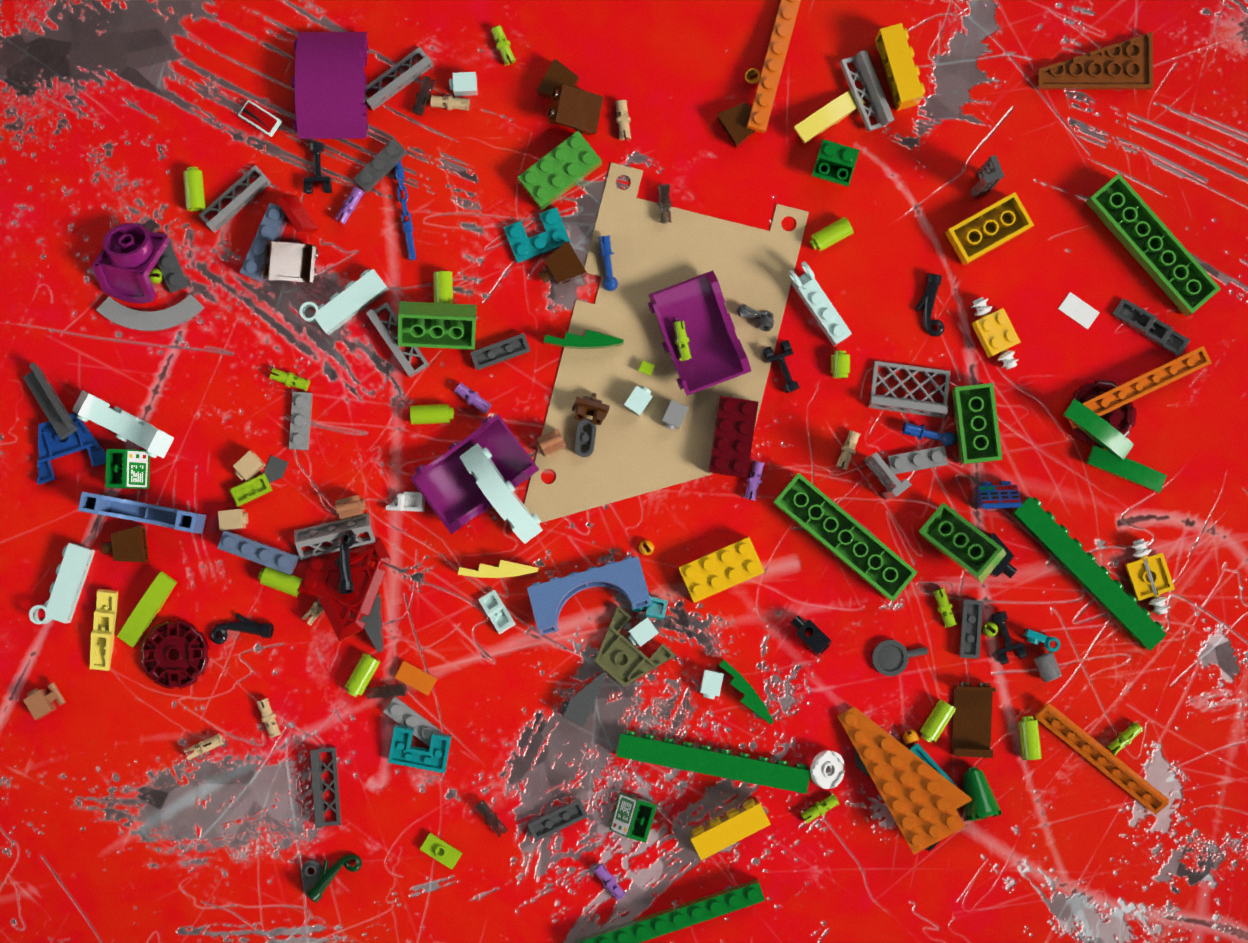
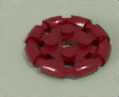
M1103 379L1095 380V382L1090 384L1087 382L1074 392L1073 399L1079 402L1081 400L1087 402L1118 386L1113 381ZM1097 389L1098 395L1093 397L1092 391ZM1132 401L1125 404L1126 411L1121 412L1119 407L1106 413L1104 418L1105 421L1121 432L1126 438L1130 435L1129 431L1136 423L1137 412ZM1121 421L1125 423L1123 428L1117 426ZM1070 427L1074 435L1081 442L1085 441L1091 447L1104 448L1079 428L1073 429Z
M168 620L153 627V631L145 636L140 651L142 652L141 664L146 675L155 680L154 683L167 689H173V687L182 689L198 681L197 678L204 674L210 658L208 657L209 645L204 634L195 629V625L183 620H177V622ZM171 629H177V635H171ZM189 634L194 637L192 641L186 638ZM158 636L163 639L159 644L155 640ZM172 649L179 651V658L177 660H173L170 657ZM194 650H200V657H194ZM150 652H155V659H150ZM192 666L195 670L189 673L187 669ZM158 667L164 670L161 674L156 672ZM172 674H178V679L173 680Z

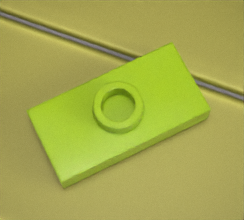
M265 473L229 489L237 507L273 491Z
M431 832L420 848L421 851L451 870L463 853Z

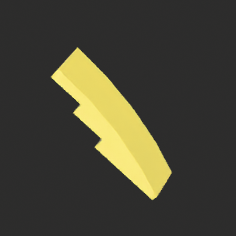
M849 90L794 126L793 129L804 144L858 109L851 91Z
M500 560L499 567L480 563L478 571L459 567L458 575L477 578H504L538 572L539 568Z
M104 589L97 591L93 631L91 632L90 669L110 670L116 627L118 591Z

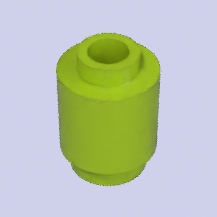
M835 351V354L831 355V373H833V378H848V373H850V355L846 354V351Z

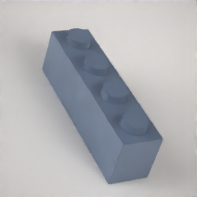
M269 203L240 270L243 276L259 283L263 281L266 240L280 241L289 220L280 206Z
M227 530L223 531L217 549L287 574H294L300 558L298 555Z

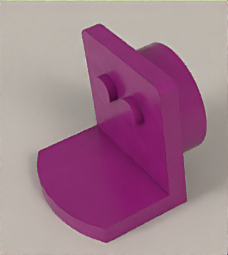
M125 223L111 229L104 237L103 249L92 264L102 291L126 302H152L156 294L148 275L169 243L167 235L150 232L144 226L137 223Z

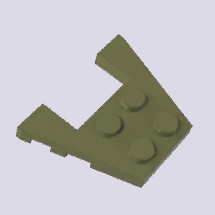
M618 606L595 662L625 687L673 658L675 654L663 643L650 658L643 654L619 633L631 619V616Z

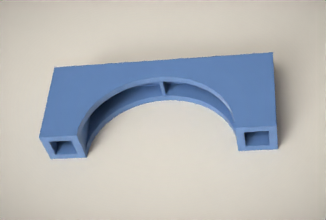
M89 492L81 493L78 511L200 534H203L207 516L205 514Z
M629 556L620 562L611 561L602 567H590L584 572H572L566 577H554L548 582H536L531 587H527L540 636L559 631L558 618L564 604L573 595L588 588L607 587L622 593L629 600L633 610L652 605L639 557Z

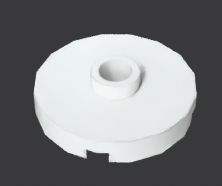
M824 750L814 757L810 773L815 785L823 789H832L842 781L845 773L843 765L845 766L841 755L835 751Z

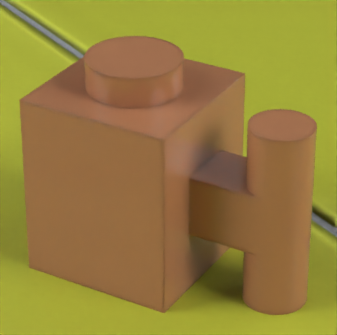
M559 429L537 438L539 443H536L539 453H544L545 456L566 448Z
M360 495L336 500L335 508L336 512L339 513L340 519L365 514L364 510L367 509L365 499H361Z
M54 682L47 686L51 692L50 694H48L46 689L38 690L36 688L27 694L28 697L23 700L35 720L41 719L57 709L53 703L54 700H56L59 706L66 703Z

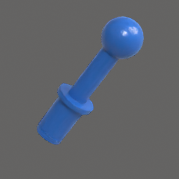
M610 235L598 237L600 246L599 256H603L606 277L603 280V287L607 291H614L618 286V281L613 277L610 255L614 254V252L611 250Z
M907 422L902 427V434L914 436L919 440L923 437L939 440L948 447L953 446L957 440L956 435L951 431L943 434L926 430L925 425L919 426Z

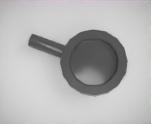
M884 640L875 646L872 652V663L879 673L886 676H896L906 669L909 658L928 654V649L926 646L906 650L898 641Z

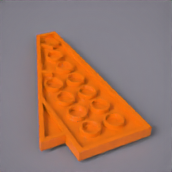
M853 707L838 715V719L913 855L966 827L956 809L972 801L967 794L857 708Z

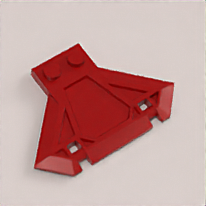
M380 538L349 553L351 576L354 583L353 593H338L340 576L335 560L329 561L314 556L311 557L298 589L301 594L319 599L339 642L364 630L366 623L361 622L363 616L369 617L386 571L381 569L382 565H389L391 560ZM372 561L375 562L374 567L371 566ZM352 613L355 614L353 619L350 618Z

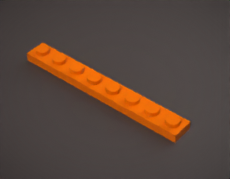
M780 0L746 127L748 129L761 133L766 132L801 0Z
M1204 346L1082 404L1097 415L1102 416L1212 362ZM1069 420L1072 428H1077V425Z
M1049 702L1036 713V719L1155 815L1169 804V799Z

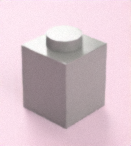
M671 399L662 419V422L665 423L664 427L673 431L675 428L680 429L689 407Z

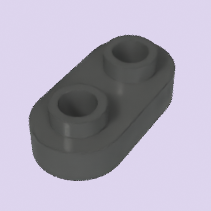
M590 419L581 420L577 426L575 451L580 457H589L594 451L596 425ZM584 426H590V431L584 432ZM583 444L588 446L587 451L581 450Z
M309 860L302 867L305 893L314 885L321 873L322 866L316 860ZM309 867L314 868L315 872L313 874L308 872Z

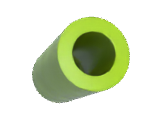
M198 167L186 168L187 171L183 172L186 210H205L202 171L198 170Z
M843 217L812 234V239L809 241L814 250L818 249L821 252L852 235L854 231L848 219Z
M433 272L434 303L453 304L452 272Z
M449 404L410 406L411 424L450 423V419H454L453 407L450 408Z
M267 566L265 569H261L258 576L262 585L295 597L299 594L298 589L302 578Z
M364 652L345 685L347 688L346 692L354 697H357V695L362 696L381 661Z
M939 699L919 731L923 733L921 737L930 743L932 740L936 742L956 711V708Z
M1023 716L1022 720L1018 721L1022 760L1041 759L1038 719H1034L1033 716Z

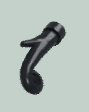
M927 274L925 291L915 307V311H919L923 306L924 329L930 336L937 337L944 332L945 327L942 321L937 319L931 320L942 276ZM937 324L939 325V330L934 331L931 326Z
M352 530L346 531L342 536L339 558H335L340 576V582L338 583V593L351 594L354 592L349 547L354 544L356 538Z
M236 613V618L241 622L219 623L214 626L210 634L212 641L216 644H222L227 640V630L259 635L262 638L271 639L274 625L273 623L255 622ZM219 631L222 632V637L220 639L217 638V633Z

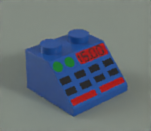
M1000 481V485H992V482H980V486L975 487L976 510L1022 507L1017 485H1011V481Z

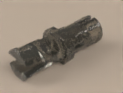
M424 76L420 91L416 94L417 99L413 110L411 111L413 114L418 116L424 115L427 102L431 98L430 93L436 81L435 79L430 80V77Z
M659 184V201L657 206L660 208V223H672L670 184Z
M405 683L366 687L368 692L366 697L368 700L406 696Z
M484 799L475 805L474 808L484 818L485 823L491 826L498 837L508 830L497 817L498 814L491 810Z

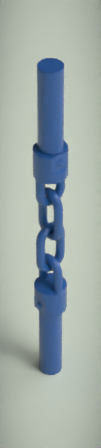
M400 161L395 166L394 177L395 180H398L399 185L397 195L399 202L402 204L401 221L403 233H405L409 261L416 260L412 234L413 225L411 214L407 211L408 193L407 188L403 185L405 175ZM404 189L405 199H401L400 190ZM408 215L409 221L404 222V216Z

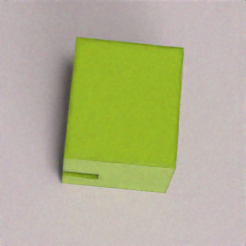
M643 360L638 372L651 377L655 365Z

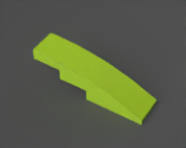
M161 571L143 595L117 637L133 648L143 632L149 627L155 615L163 607L177 581Z

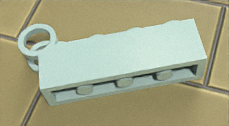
M804 261L801 263L805 271L803 275L798 277L793 270L788 272L793 281L791 284L832 345L836 346L852 333L815 280L813 271Z
M367 269L360 275L361 278L359 280L348 283L344 287L345 290L340 294L337 292L329 298L330 302L326 305L321 304L317 306L313 302H305L301 305L299 313L309 323L318 322L325 333L330 335L388 291L389 288L374 269ZM310 307H315V315L307 318L305 315L306 310Z
M68 543V546L64 547L62 563L56 569V581L51 584L49 590L51 593L49 600L44 605L32 607L29 612V618L33 623L46 624L52 619L62 623H71L95 550L75 543ZM41 608L45 611V618L43 620L38 618V611Z

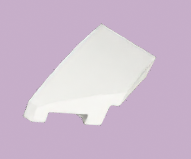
M420 492L400 493L390 505L386 506V510L424 512L425 498Z

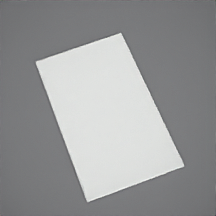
M1071 292L1058 308L1086 329H1089L1100 313Z

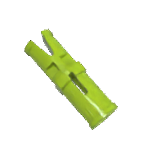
M499 25L492 28L491 32L497 44L496 49L500 51L505 66L510 65L508 57L513 64L516 62V59L511 51L510 41L507 40L502 30V26Z
M684 321L672 323L676 338L674 342L678 346L680 361L692 359L688 346L690 340L686 334Z
M276 368L272 369L271 372L279 376L270 374L271 380L284 383L287 387L293 386L304 391L308 390L310 380L296 376L293 372L287 373Z
M945 588L933 591L938 604L937 610L941 613L945 628L956 625L957 623L951 610L952 604H949Z
M1134 721L1123 733L1120 732L1118 737L1107 745L1106 748L1111 750L1110 752L1116 756L1126 745H1130L1131 741L1138 734L1143 732V728Z
M832 794L821 802H815L814 806L800 814L806 824H808L820 815H826L825 812L840 803L835 795Z

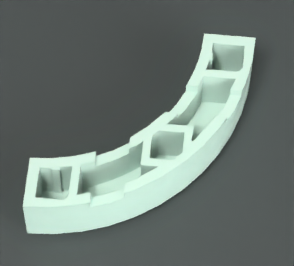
M82 390L72 409L77 414L76 417L84 422L91 420L117 434L116 438L125 442L127 439L144 448L146 450L145 454L156 458L157 455L162 458L165 457L174 437L116 406L113 409L110 408L109 403Z
M477 443L462 454L460 459L468 472L477 480L476 484L504 521H508L512 531L525 544L543 531L539 524L541 520L535 512L532 514L514 493L516 489L509 480L505 481L492 462L490 451L486 447L482 448Z

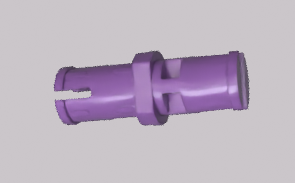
M354 186L334 219L338 222L341 220V223L345 225L351 213L355 211L361 197L365 194L364 191Z
M462 382L455 389V393L468 401L467 404L475 406L483 414H486L487 410L492 406V404L481 398L478 392H473Z
M753 461L750 476L747 477L748 485L744 496L745 499H749L752 492L750 500L756 501L758 487L762 483L760 479L765 463Z
M603 863L594 868L593 872L603 883L602 886L610 890L616 901L626 895V892L617 884V878L611 875Z

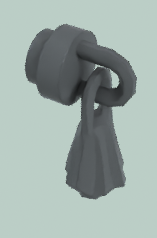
M745 304L738 307L737 313L739 317L759 319L758 326L760 330L767 332L773 328L774 316L770 311L759 312Z

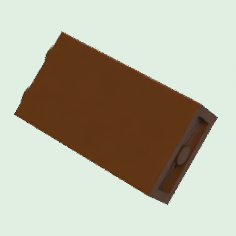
M959 682V685H954L953 707L956 708V711L952 718L951 755L993 758V750L991 749L993 692H996V688L990 687V683H979L978 686H971V682Z

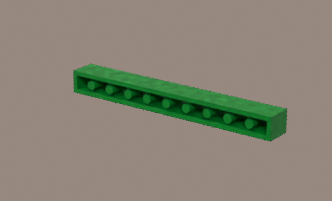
M1026 497L1021 502L1022 507L1015 508L1011 514L1145 650L1151 651L1167 635L1163 631L1165 628L1158 621L1154 622L1149 617L1151 614L1144 607L1140 608L1136 604L1137 599L1130 593L1126 594L1122 590L1124 588L1118 580H1113L1109 576L1110 572L1104 566L1100 567L1095 562L1096 558L1090 552L1086 553L1081 548L1083 545L1076 538L1072 539L1068 535L1069 531L1062 524L1059 526L1054 521L1056 518L1048 510L1045 512L1040 507L1042 503L1036 497Z
M625 730V733H620L616 757L807 794L811 774L810 769H807V765L796 763L795 766L788 765V761L777 759L776 762H771L768 757L758 756L755 759L750 758L748 753L739 752L738 755L731 754V750L720 748L719 751H715L708 745H701L699 748L694 747L692 742L682 741L679 744L674 743V739L663 737V740L655 739V735L644 733V736H638L635 731Z
M755 879L576 939L574 943H641L763 902L765 899L759 881Z

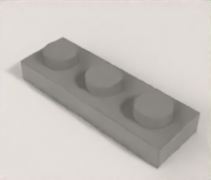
M293 392L289 438V449L309 451L313 393Z
M945 446L887 456L889 468L894 474L948 465Z
M396 696L384 710V713L398 724L414 728L413 735L429 747L432 733H440L442 731Z

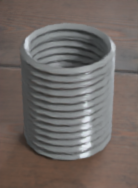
M1053 652L1040 655L1034 659L1037 670L1043 680L1042 682H1049L1062 676Z

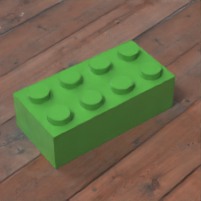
M577 131L519 175L518 180L543 211L602 165V160L581 133Z
M399 301L398 346L475 350L477 305Z
M993 383L952 388L960 465L1003 460Z
M944 502L918 531L922 538L981 584L1006 555L1005 550Z

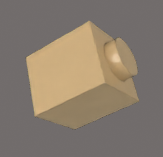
M251 450L233 465L236 469L235 474L241 480L252 479L266 466L254 451Z
M245 509L218 511L219 528L221 531L245 529L246 524L249 523L248 513H245Z

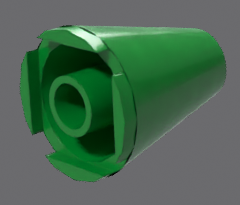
M978 767L966 769L967 773L963 774V792L972 801L963 805V821L970 822L1002 815V811L983 770H978Z

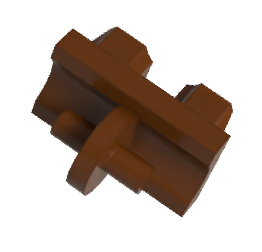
M592 392L591 397H576L572 411H574V418L577 420H584L586 415L593 416V424L601 425L608 414L610 405L603 404L602 400L596 399V393Z

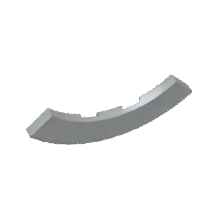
M189 294L184 300L167 309L151 312L138 311L119 304L109 296L96 310L110 321L129 329L161 331L191 320L205 307Z

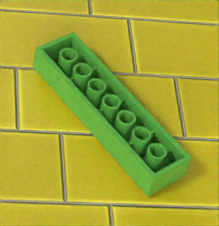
M1120 173L1085 202L1185 316L1193 314L1221 289Z
M800 473L793 477L772 502L890 602H893L918 573Z

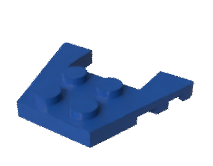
M72 413L70 416L79 430L63 440L59 438L50 421L38 424V485L57 480L51 460L88 449L93 467L106 464V452L85 423L76 417V413Z

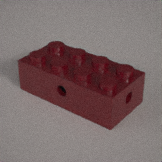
M720 396L708 473L743 479L747 478L758 401Z

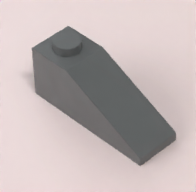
M377 594L369 617L363 616L361 622L366 623L364 629L377 652H383L381 594Z
M603 671L575 694L569 702L565 701L561 712H564L563 718L581 726L585 725L606 678V671Z

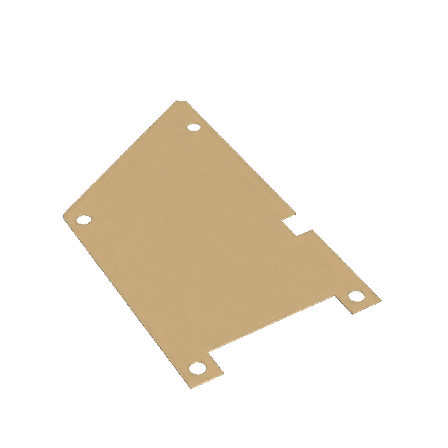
M611 163L584 267L588 274L601 277L595 304L576 300L568 333L585 337L586 330L624 339V343L621 346L604 349L564 348L542 436L559 429L566 448L549 456H545L544 453L540 454L538 450L535 464L539 471L531 476L524 503L532 514L535 512L541 520L540 523L712 475L708 473L720 396L758 401L757 422L771 363L767 364L762 349L770 346L774 353L792 282L788 272L795 270L809 214L808 211L777 204L771 229L767 231L639 199L637 194L643 170ZM621 175L629 177L631 181L630 187L626 190H621L616 186V179ZM785 217H793L795 219L796 228L794 230L785 231L782 228L781 222ZM610 235L611 250L614 252V254L610 255L613 277L618 281V286L614 291H607L603 287V280L606 277L603 256H599L600 246L598 237ZM713 270L725 300V307L734 324L737 338L740 339L748 357L751 372L686 395L684 389L680 390L676 379L679 376L670 353H665L662 342H665L655 313L651 314L648 303L651 302L648 294ZM745 304L759 312L770 311L774 316L773 328L767 332L760 330L758 326L759 319L739 317L737 313L738 307ZM643 360L655 365L651 377L638 372ZM643 385L651 391L650 395L653 398L639 417L624 407V404L635 387L641 388ZM593 392L596 393V399L602 400L603 404L610 405V408L602 424L596 425L593 453L589 457H580L575 451L577 426L581 420L574 418L572 406L575 403L576 397H591ZM671 399L689 407L680 429L675 428L674 431L664 427L665 423L662 422ZM586 415L585 419L592 420L593 416ZM584 426L583 431L589 432L590 426ZM583 444L581 450L587 451L588 446ZM546 469H552L556 473V479L551 484H546L541 479V474Z

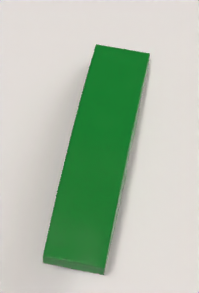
M586 330L585 337L566 332L564 339L545 335L544 344L572 349H604L621 346L624 343V339Z
M1076 399L1072 400L1062 415L1076 424L1077 428L1092 437L1093 441L1121 460L1126 458L1134 445L1116 428Z
M1092 446L1086 464L1115 477L1141 485L1156 493L1161 492L1167 475L1128 458L1121 460L1110 451L1097 446Z
M722 659L718 665L733 676L729 683L744 694L740 701L772 725L774 721L753 687L736 669Z

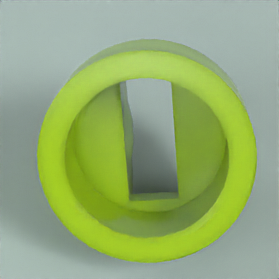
M153 268L148 275L153 284H159L164 279L161 270ZM151 273L159 274V277H152Z
M986 622L982 626V632L987 637H994L998 633V626L993 622ZM988 625L995 630L994 634L986 628Z

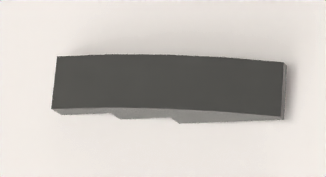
M1124 298L1113 312V315L1178 357L1182 355L1190 343V339L1174 331L1171 326L1158 320L1155 315Z

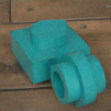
M650 596L652 605L634 610L630 603L632 611L642 612L643 609H646L645 617L664 621L668 605L667 600Z
M1030 629L1024 630L1023 636L1028 638V642L1036 645L1039 642L1044 643L1046 650L1049 652L1059 650L1060 641L1058 638L1048 637ZM1051 641L1055 642V646L1053 648L1050 647Z

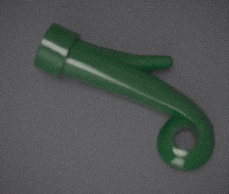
M356 854L344 855L333 863L329 869L328 860H325L317 881L307 890L305 895L317 904L342 867L345 866L350 872H356L362 866L361 858ZM349 861H356L355 866L349 865Z

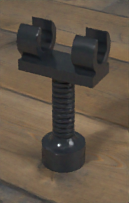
M309 143V152L313 153L314 177L304 178V193L313 194L312 183L323 182V192L332 193V178L321 177L320 154L324 152V143Z
M785 340L780 343L783 354L774 356L770 346L762 350L767 364L777 361L780 365L779 367L786 381L783 388L785 393H789L800 387L798 382L793 381L784 360L785 357L793 354L790 342Z
M1006 611L992 614L993 623L999 624L998 626H1000V632L1005 647L996 649L1000 664L1009 663L1006 652L1016 649L1018 658L1027 657L1023 642L1012 644L1005 623L1006 619H1008Z

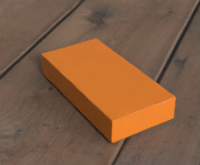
M403 661L395 676L399 681L429 696L438 678L406 661Z

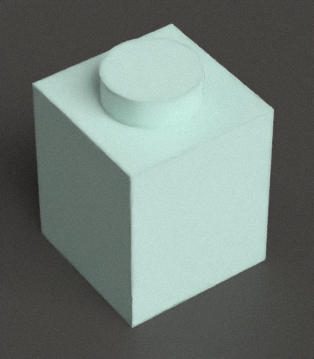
M476 72L453 73V79H449L450 90H453L455 96L478 95Z
M643 385L641 388L636 386L625 402L624 407L640 417L653 398L650 395L651 391Z
M646 617L629 630L630 635L628 637L634 645L639 644L641 647L659 632L648 617Z
M704 669L700 693H704L703 697L714 699L715 696H720L724 673Z

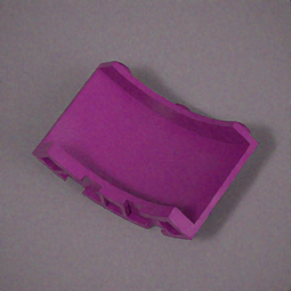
M298 32L297 40H294V51H296L295 76L291 78L292 88H295L296 120H294L293 126L294 131L298 133V139L367 138V104H363L365 103L366 93L365 66H367L369 49L367 32Z
M713 270L648 294L651 301L648 303L651 314L655 313L665 342H662L665 353H670L679 376L676 379L680 390L684 389L686 395L751 372L748 357L740 339L737 338L734 324L725 307V300ZM684 321L686 334L690 340L688 346L692 359L680 361L678 346L674 342L676 340L672 325L674 322Z
M499 414L493 418L490 416L486 417L481 421L482 426L460 443L454 442L448 447V452L427 466L424 464L420 465L414 470L416 474L410 478L451 534L468 524L474 517H478L492 507V504L476 484L477 480L468 472L460 459V456L478 443L482 448L486 447L492 454L491 460L506 482L509 480L515 488L539 471V468Z

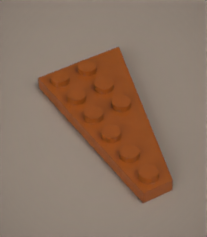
M1153 32L1074 57L1064 62L1040 68L1037 71V90H1152Z

